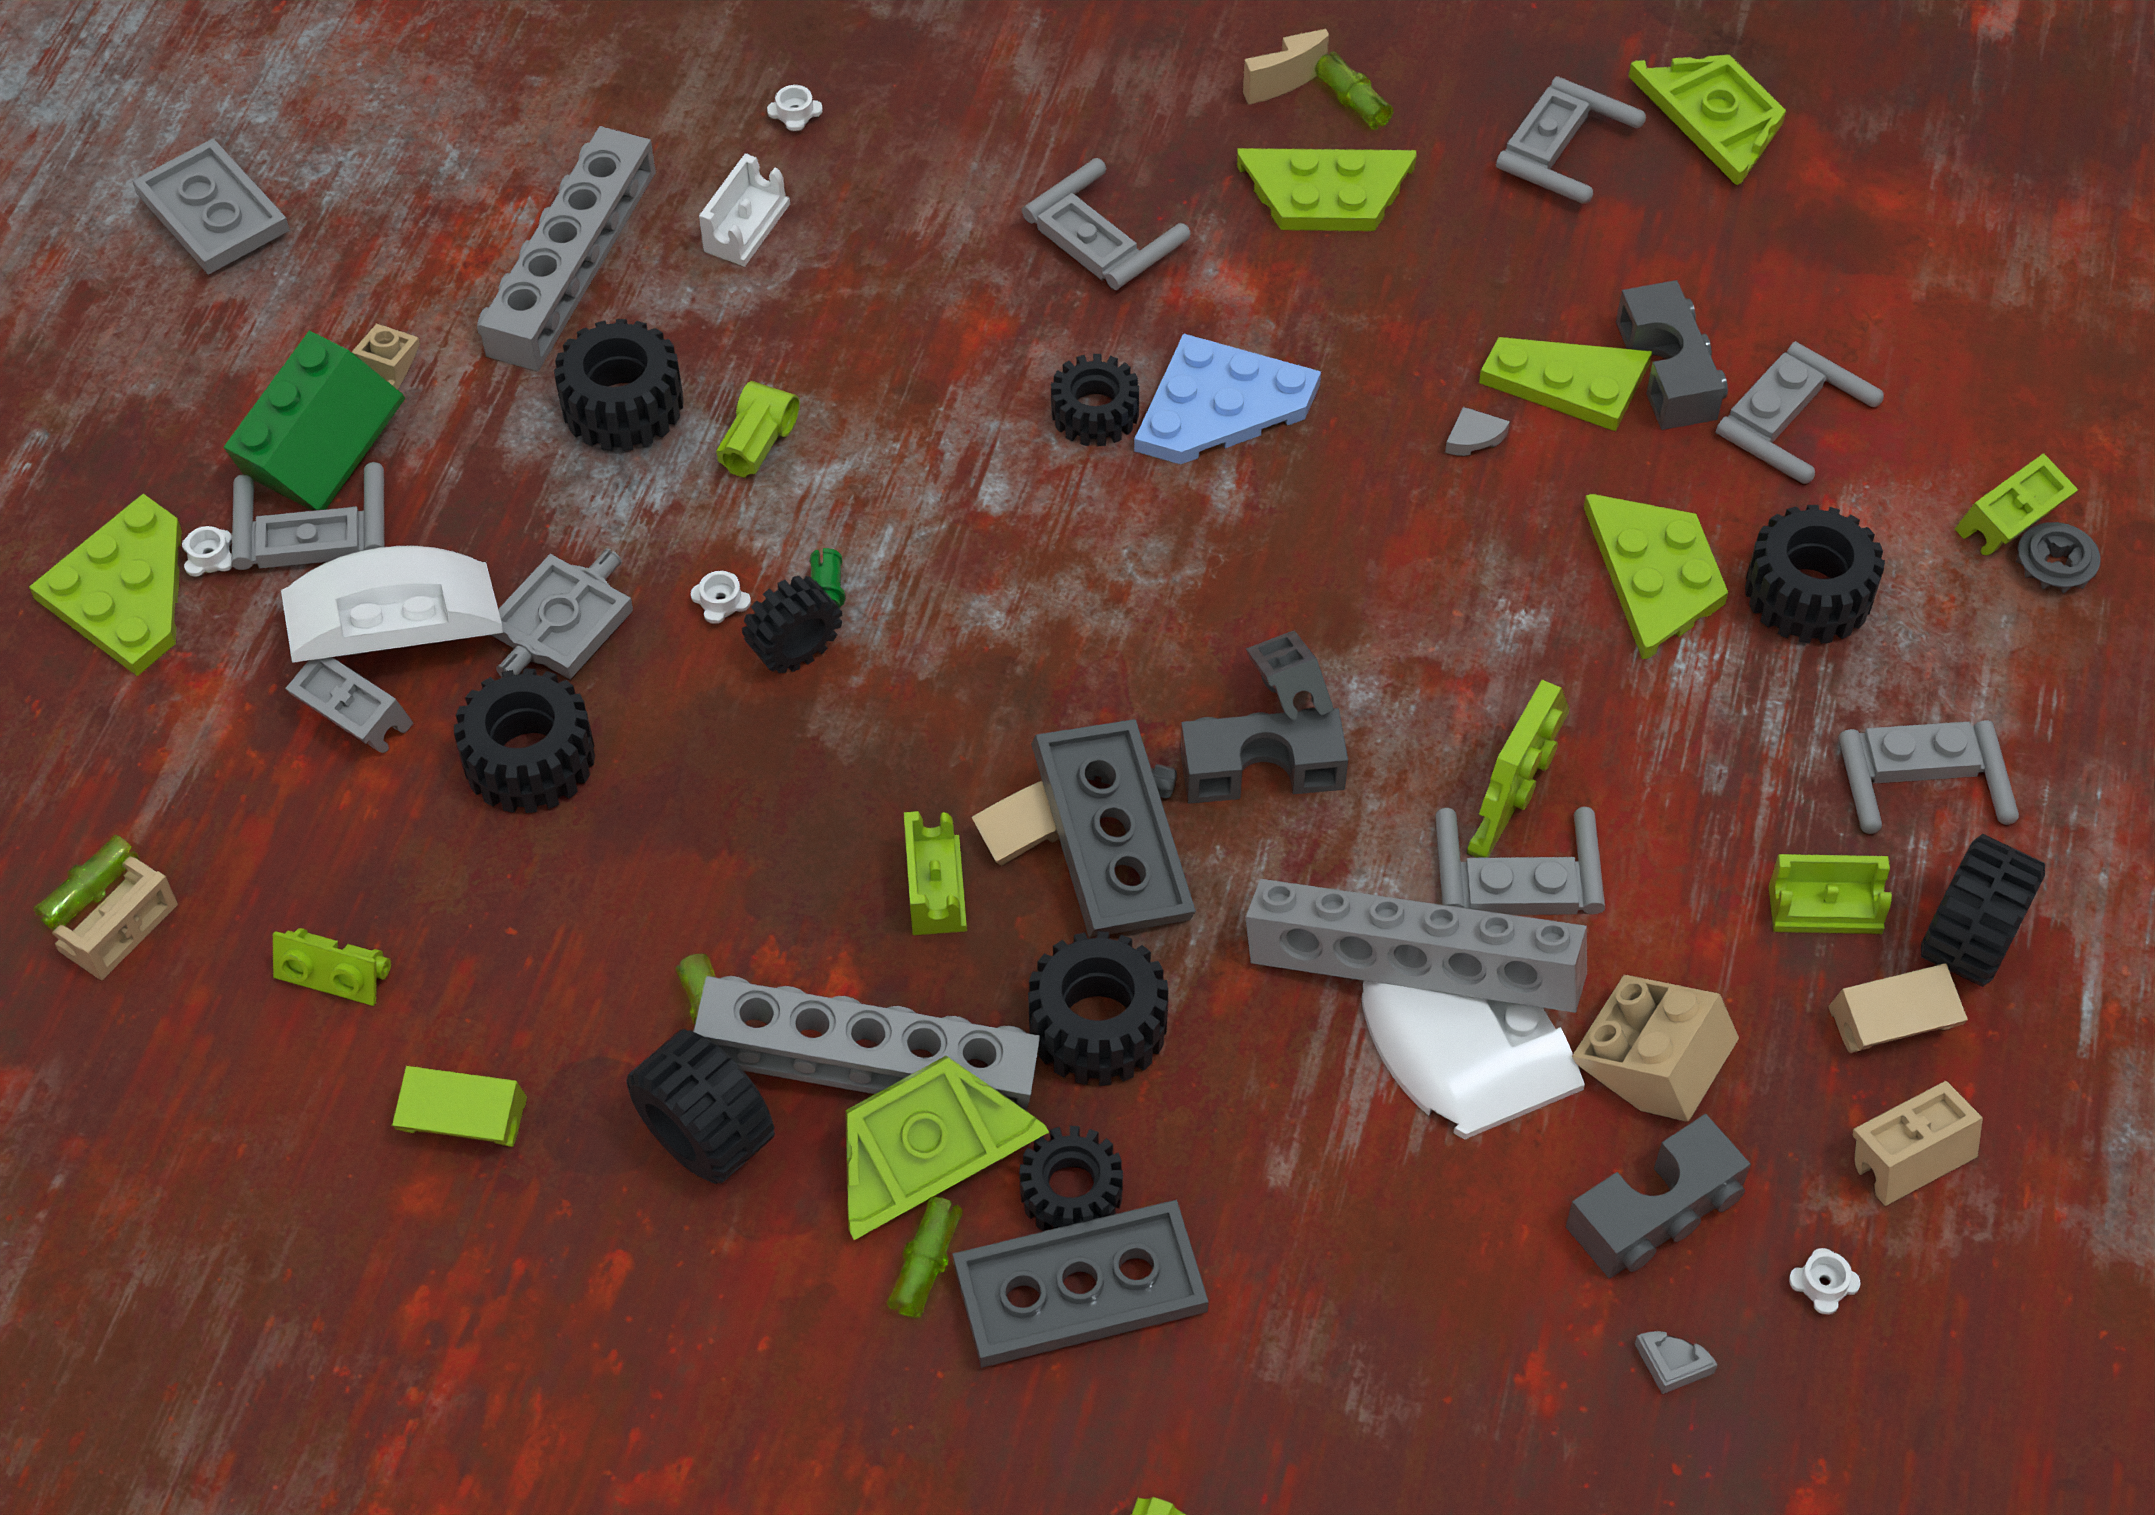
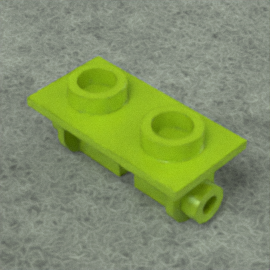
M298 928L295 932L288 930L285 934L277 931L273 933V978L372 1006L376 1004V979H386L391 968V960L383 957L381 950H368L347 944L341 950L338 949V941L308 933L306 929Z

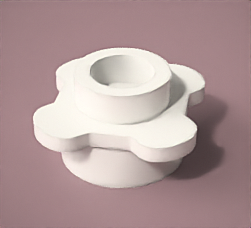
M789 85L780 89L776 94V102L770 103L767 108L770 118L781 120L786 125V128L791 131L803 129L809 119L820 116L823 111L822 104L816 100L812 101L811 92L800 85Z
M204 526L193 530L182 542L183 550L188 555V561L184 564L186 572L191 576H200L204 572L211 573L218 570H230L233 567L231 564L232 554L229 547L232 544L231 533L212 526Z
M714 571L703 577L700 584L694 586L691 590L692 601L702 606L704 618L710 623H721L725 617L732 615L735 611H746L751 605L750 595L740 590V584L736 575L726 571Z
M1825 1248L1816 1249L1807 1260L1806 1265L1803 1268H1794L1789 1276L1790 1286L1795 1291L1804 1292L1814 1302L1815 1310L1825 1315L1836 1312L1838 1302L1846 1295L1856 1294L1860 1288V1278L1855 1272L1851 1271L1848 1262L1839 1254ZM1825 1277L1829 1279L1830 1284L1823 1285L1819 1279Z

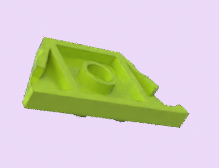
M1730 55L1707 56L1703 59L1691 57L1672 58L1671 67L1647 68L1645 60L1635 61L1630 65L1628 77L1735 185L1743 182L1784 122L1786 110Z
M1238 148L1237 152L1238 169L1241 172L1247 171L1254 181V192L1261 202L1271 209V216L1281 230L1375 231L1384 218L1385 208L1392 205L1400 192V184L1407 173L1412 174L1416 163V150Z
M1596 494L1586 495L1584 503L1585 513L1642 659L1651 658L1657 653L1658 646L1674 634L1680 637L1693 628L1694 623L1699 618L1708 617L1725 605L1728 590L1695 513Z
M1541 680L1497 758L1490 784L1479 815L1484 816V819L1470 840L1466 854L1475 858H1488L1516 807L1525 810L1536 787V781L1532 778L1538 768L1546 771L1551 764L1558 746V742L1554 741L1569 714L1570 708L1561 687Z
M947 1055L845 1110L848 1229L853 1239L855 1240L1049 1133L1045 1124Z

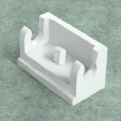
M746 153L743 155L699 215L704 252L744 267L747 265L790 205V198L785 196L783 176L777 168L772 170L769 175L770 181H768L759 173L760 166L757 158Z

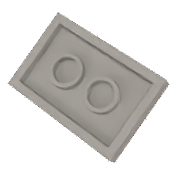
M214 138L132 181L136 194L208 275L290 231L287 219Z

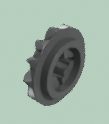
M2047 522L2033 526L2023 534L2018 545L2016 562L2024 566L2025 578L2040 580L2042 590L2049 585L2058 586L2064 594L2074 586L2084 589L2089 580L2096 576L2100 566V552L2092 538L2079 528L2065 523ZM2051 554L2055 558L2068 556L2065 566L2060 561L2047 562L2049 555Z

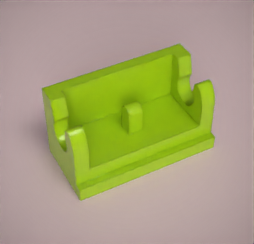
M2043 453L1976 501L1955 527V530L1963 539L1972 535L1977 530L1981 531L1987 541L1981 548V554L1990 555L1999 549L2003 543L2006 545L2068 500L2078 489Z
M919 811L904 812L913 935L967 931L959 835H954L952 817L944 812L940 816V826L926 828L923 826V819Z
M1779 854L1769 883L1773 932L1883 934L1885 929L1884 922L1889 912L1892 898L1891 892H1884L1885 882L1888 879L1890 870L1888 856Z
M406 1066L392 1126L396 1130L415 1133V1131L493 1141L495 1144L513 1147L527 1096L518 1082L514 1080Z

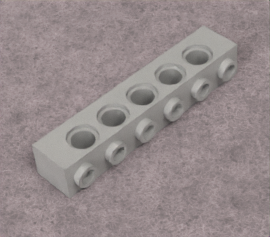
M599 126L590 143L586 142L582 146L578 162L573 171L562 179L559 194L551 207H546L543 210L539 226L530 240H526L523 243L519 259L510 274L506 273L503 276L498 294L490 307L484 308L479 316L477 330L478 334L482 337L486 357L534 371L540 370L656 173L650 139Z
M1260 879L1246 914L1250 962L1252 964L1574 1013L1577 1011L1587 976V926L1266 879Z
M706 976L694 1028L695 1033L716 1044L743 1071L872 1094L884 1090L947 1055L1026 1111L1031 1096L1040 1039L1039 1035L1028 1034L1022 1029L1013 1026L994 1028L972 1024L958 1016L939 1018L916 1014L913 1010L902 1006L883 1008L861 1004L856 999L847 996L827 998L805 994L802 990L791 986H781L778 988L750 984L745 979L735 976H725L722 978ZM760 1020L767 1025L761 1028H753L744 1022ZM811 1029L820 1032L822 1036L809 1038L800 1032ZM867 1039L875 1042L878 1046L865 1048L859 1046L856 1041ZM923 1049L929 1051L933 1056L921 1058L915 1056L911 1051ZM970 1059H979L987 1063L989 1066L985 1068H976L968 1064L966 1061Z

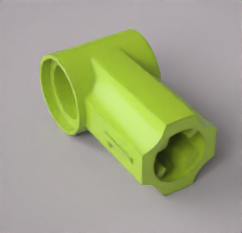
M754 381L748 382L739 397L736 419L716 450L718 462L723 464L731 474L746 478L749 474H756L777 437H786L792 431L799 413V397Z

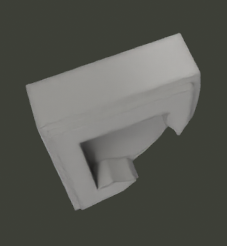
M1463 407L1447 440L1445 453L1466 456L1471 455L1473 450L1483 449L1490 445L1495 447L1506 437L1510 421Z
M1661 1331L1647 1332L1636 1337L1635 1346L1662 1394L1715 1373L1717 1363L1697 1343L1692 1345L1682 1339L1667 1336L1666 1332Z

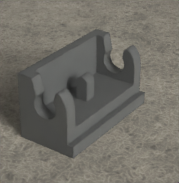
M1295 630L1246 648L1249 659L1260 672L1263 683L1270 691L1277 693L1282 709L1291 719L1296 720L1298 718L1297 709L1293 705V698L1300 691L1311 693V702L1320 715L1334 711L1317 658Z

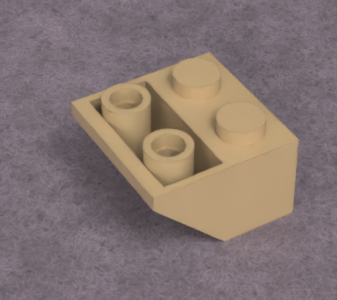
M1624 974L1572 1057L1575 1064L1638 1110L1689 1122L1739 1037L1719 993Z

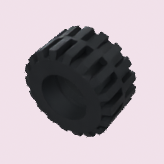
M616 319V323L606 324V321L595 323L596 328L589 330L585 327L577 332V339H568L563 344L564 352L557 354L555 360L556 369H554L562 416L565 423H568L570 432L575 437L582 435L583 443L590 446L600 443L601 449L612 451L614 447H622L623 451L633 450V445L640 443L645 447L653 443V437L656 435L664 437L670 432L669 424L677 423L680 418L679 409H683L684 403L677 354H675L674 346L670 339L664 340L663 332L657 328L648 330L647 323L636 321L634 324H627V319ZM619 383H630L619 387H609Z
M1807 505L1806 510L1801 511L1796 506L1786 509L1785 516L1777 513L1769 519L1768 526L1761 528L1755 542L1746 576L1745 593L1747 597H1751L1749 602L1753 613H1762L1760 622L1767 628L1772 626L1779 628L1778 635L1787 639L1791 634L1798 636L1799 642L1810 644L1811 638H1818L1820 643L1823 644L1832 642L1834 635L1844 639L1851 635L1853 628L1859 629L1865 623L1867 615H1870L1880 584L1885 560L1881 559L1883 554L1881 544L1873 542L1875 534L1869 527L1861 528L1858 526L1860 520L1850 514L1848 517H1844L1839 514L1840 509L1829 507V510L1825 511L1819 510V505ZM1799 570H1814L1828 576L1830 579L1810 577Z
M524 668L523 674L514 675L513 670L501 672L503 678L496 681L489 677L481 682L482 690L476 691L472 689L466 695L467 706H459L456 713L458 724L454 725V736L470 788L476 795L482 794L485 803L494 807L501 802L503 811L515 813L517 807H524L526 813L537 812V806L547 804L549 809L560 805L558 798L563 795L570 799L578 792L576 783H586L590 776L589 766H594L595 760L593 749L595 746L588 714L580 693L575 694L574 686L567 680L559 683L557 674L548 671L539 676L536 673V669ZM537 733L546 735L540 742L528 747L509 748L504 746L511 739L523 734Z
M1985 834L1972 841L1922 940L1921 958L1936 965L1946 963L1950 972L1981 987L1992 981L2045 877V863Z
M1097 931V938L1087 939L1085 932L1076 934L1072 944L1068 945L1064 940H1061L1053 945V956L1044 953L1037 962L1038 972L1032 971L1028 992L1030 1034L1040 1036L1038 1056L1045 1064L1054 1061V1072L1063 1078L1071 1072L1075 1074L1076 1083L1087 1085L1089 1078L1099 1079V1086L1111 1085V1077L1118 1075L1123 1082L1133 1078L1134 1067L1136 1066L1143 1071L1152 1064V1053L1159 1054L1164 1045L1168 1017L1167 980H1163L1164 970L1159 961L1151 962V952L1143 945L1136 949L1132 948V939L1121 935L1117 941L1109 939V932ZM1100 996L1118 1001L1126 1010L1114 1018L1097 1021L1083 1018L1075 1014L1070 1008L1080 1000Z
M679 1030L627 1075L626 1083L631 1100L651 1133L679 1163L695 1175L711 1183L721 1184L774 1138L775 1128L768 1107L749 1077L721 1048L691 1030Z

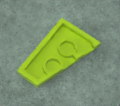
M1499 337L1481 369L1479 383L1616 431L1650 364L1652 351Z

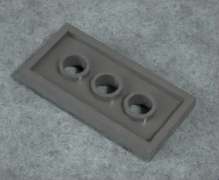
M1136 719L1035 735L1031 746L1089 938L1097 937V931L1115 934L1191 920L1196 910ZM1097 769L1104 772L1110 779L1111 787L1106 789L1093 787L1087 781L1085 771ZM1104 817L1116 818L1124 825L1126 835L1112 837L1106 834L1100 826V819ZM1120 865L1132 867L1138 872L1141 884L1128 886L1121 883L1115 875L1114 868Z
M1177 1200L952 1254L955 1273L981 1368L1208 1312L1209 1301ZM1139 1258L1147 1261L1153 1270L1144 1279L1132 1280L1122 1274L1120 1267L1129 1259ZM1085 1272L1095 1279L1096 1285L1087 1293L1076 1294L1065 1287L1064 1281L1072 1273ZM1030 1286L1039 1293L1040 1298L1034 1305L1020 1308L1011 1304L1007 1299V1295L1015 1287Z

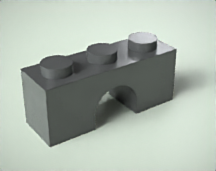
M1677 280L1622 290L1616 324L1626 348L1652 351V355L1665 358V360L1652 363L1646 391L1661 430L1717 420L1722 399H1725L1728 394L1727 380L1724 372L1716 369L1711 358L1712 350L1708 336L1705 333L1701 334L1699 331L1692 300L1684 297Z
M1306 708L1298 711V718L1296 720L1291 719L1286 713L1268 714L1257 712L1242 717L1219 719L1202 717L1195 721L1181 722L1180 753L1188 804L1240 799L1242 771L1249 765L1257 762H1270L1282 767L1289 775L1293 794L1345 790L1348 755L1339 708H1334V711L1324 715H1320L1316 708Z
M1704 1114L1661 1143L1654 1170L1666 1182L1670 1189L1669 1192L1658 1196L1641 1194L1631 1188L1620 1174L1616 1172L1572 1201L1566 1229L1609 1279L1625 1268L1630 1272H1634L1652 1259L1657 1251L1656 1247L1670 1238L1675 1242L1683 1240L1699 1226L1701 1217L1715 1208L1719 1212L1726 1211L1737 1203L1745 1193L1743 1185L1751 1163L1709 1116Z

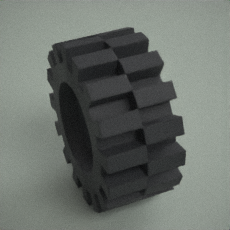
M1093 354V361L1089 362L1086 361L1085 355L1077 356L1076 366L1068 360L1063 364V372L1057 370L1054 374V382H1051L1052 420H1055L1057 430L1059 432L1066 430V438L1072 442L1077 435L1080 436V445L1089 446L1090 439H1097V447L1106 446V437H1111L1112 441L1116 443L1122 440V432L1129 435L1133 431V423L1137 424L1139 418V386L1136 373L1131 374V367L1125 362L1118 367V358L1110 356L1107 362H1102V354ZM1089 394H1101L1111 398L1113 401L1101 406H1089L1079 402L1078 399Z
M794 576L790 584L786 580L777 583L778 590L773 592L769 588L763 593L766 599L762 603L755 601L751 606L755 613L746 614L744 623L747 626L742 628L744 640L769 670L773 672L777 670L778 673H786L788 668L793 672L800 669L802 661L807 665L815 661L812 655L817 651L822 655L828 649L825 646L826 641L834 642L838 635L834 630L841 628L842 620L839 617L843 616L842 611L818 582L809 576H805L804 579L800 576Z
M1070 1126V1136L1062 1137L1060 1127L1050 1129V1141L1047 1142L1042 1136L1034 1140V1151L1027 1147L1023 1154V1164H1020L1021 1203H1024L1025 1213L1029 1219L1036 1216V1227L1042 1231H1045L1049 1224L1053 1226V1229L1115 1215V1207L1120 1209L1123 1191L1122 1160L1119 1153L1113 1154V1144L1107 1138L1101 1144L1098 1143L1099 1132L1089 1128L1086 1138L1080 1137V1126ZM1078 1167L1090 1173L1094 1184L1085 1195L1063 1197L1052 1190L1049 1184L1050 1178L1059 1169Z

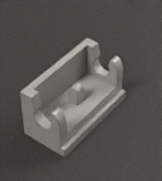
M333 657L309 660L285 688L288 693L365 744L368 742L372 748L381 753L387 752L389 749L388 743L383 741L386 731L391 726L405 734L414 723L394 697Z

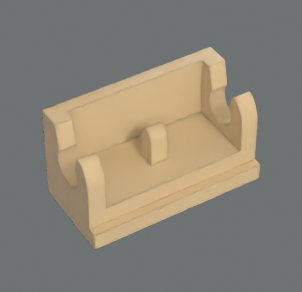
M131 856L122 863V866L128 870L124 875L125 880L73 931L63 925H59L52 932L59 939L55 943L58 951L101 981L178 905L166 876L159 871H154Z
M1946 963L1844 988L1828 1006L1849 1053L1937 1029L1946 1030L1964 1025L1968 1020Z
M1944 1081L1853 1129V1137L1856 1139L1855 1165L1857 1171L1862 1175L1872 1168L1876 1177V1182L1874 1183L1875 1196L1887 1206L1977 1158L1983 1118L1947 1081Z

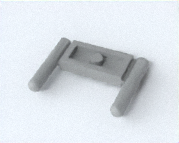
M1556 76L1551 87L1546 89L1509 140L1506 150H1503L1498 156L1496 168L1586 204L1593 197L1592 187L1550 170L1586 120L1589 110L1634 128L1643 126L1646 114L1640 109Z
M1094 158L1022 208V214L1029 223L1035 222L1038 224V230L1098 278L1101 280L1106 278L1108 285L1112 289L1118 290L1190 238V230L1187 225L1178 223L1143 249L1138 250L1136 242L1075 195L1105 174V163L1099 158Z
M1795 341L1789 347L1787 353L1784 352L1731 409L1730 415L1728 417L1725 416L1720 421L1716 434L1800 483L1807 484L1815 476L1814 467L1773 444L1775 439L1823 388L1825 381L1870 407L1879 406L1884 399V393L1881 389Z
M377 462L368 463L364 467V511H358L357 507L256 516V521H253L254 481L248 475H239L234 479L231 564L236 569L246 570L252 564H258L259 568L329 562L355 552L385 547L384 468Z
M1968 721L1866 728L1865 733H1859L1857 730L1850 729L1841 732L1838 736L1860 827L1867 834L1877 833L1882 827L1871 779L1874 784L1977 777L1979 772H1985L1998 821L2009 825L2016 822L2019 817L1992 721H1980L1973 726Z
M1580 807L1574 812L1578 861H1575V857L1467 858L1466 862H1460L1456 812L1451 808H1441L1437 811L1435 819L1442 905L1509 915L1577 914L1578 910H1584L1588 914H1598L1605 910L1596 819L1593 809Z

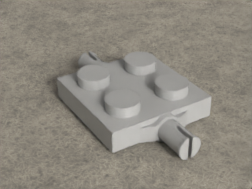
M606 548L589 568L570 565L549 554L498 609L503 633L492 634L491 636L511 646L514 650L496 667L501 677V672L513 670L514 675L520 674L530 662L543 664L568 679H571L633 611L631 598L610 587L606 582L610 574L622 564V560L616 552L613 551L611 553V549Z

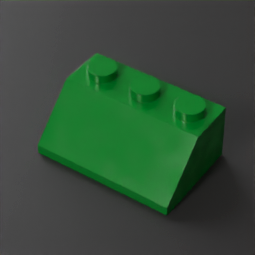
M309 330L223 448L243 475L250 476L254 481L312 511L326 510L406 398L399 390L348 349Z

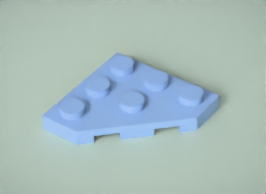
M1183 333L1136 434L1134 451L1177 464H1183L1199 458V451L1219 444H1223L1227 448L1261 436V429L1282 421H1285L1288 426L1305 420L1320 386L1321 371Z

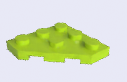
M142 494L30 585L29 588L34 599L136 676L140 675L176 644L177 627L174 622L175 603H178L180 572L177 561L178 547L181 546L182 535L179 521L170 512L145 494Z

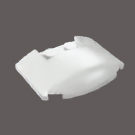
M391 546L355 552L316 567L294 581L287 588L281 590L292 663L503 633L502 622L486 562L439 548Z
M1371 981L1363 982L1364 992L1361 999L1367 1027L1373 1043L1392 1077L1412 1101L1427 1115H1430L1432 1110H1434L1443 1117L1457 1123L1458 1125L1454 1128L1453 1133L1463 1139L1470 1138L1584 1090L1585 1083L1578 1065L1574 1062L1572 1050L1561 1027L1555 1029L1542 1007Z

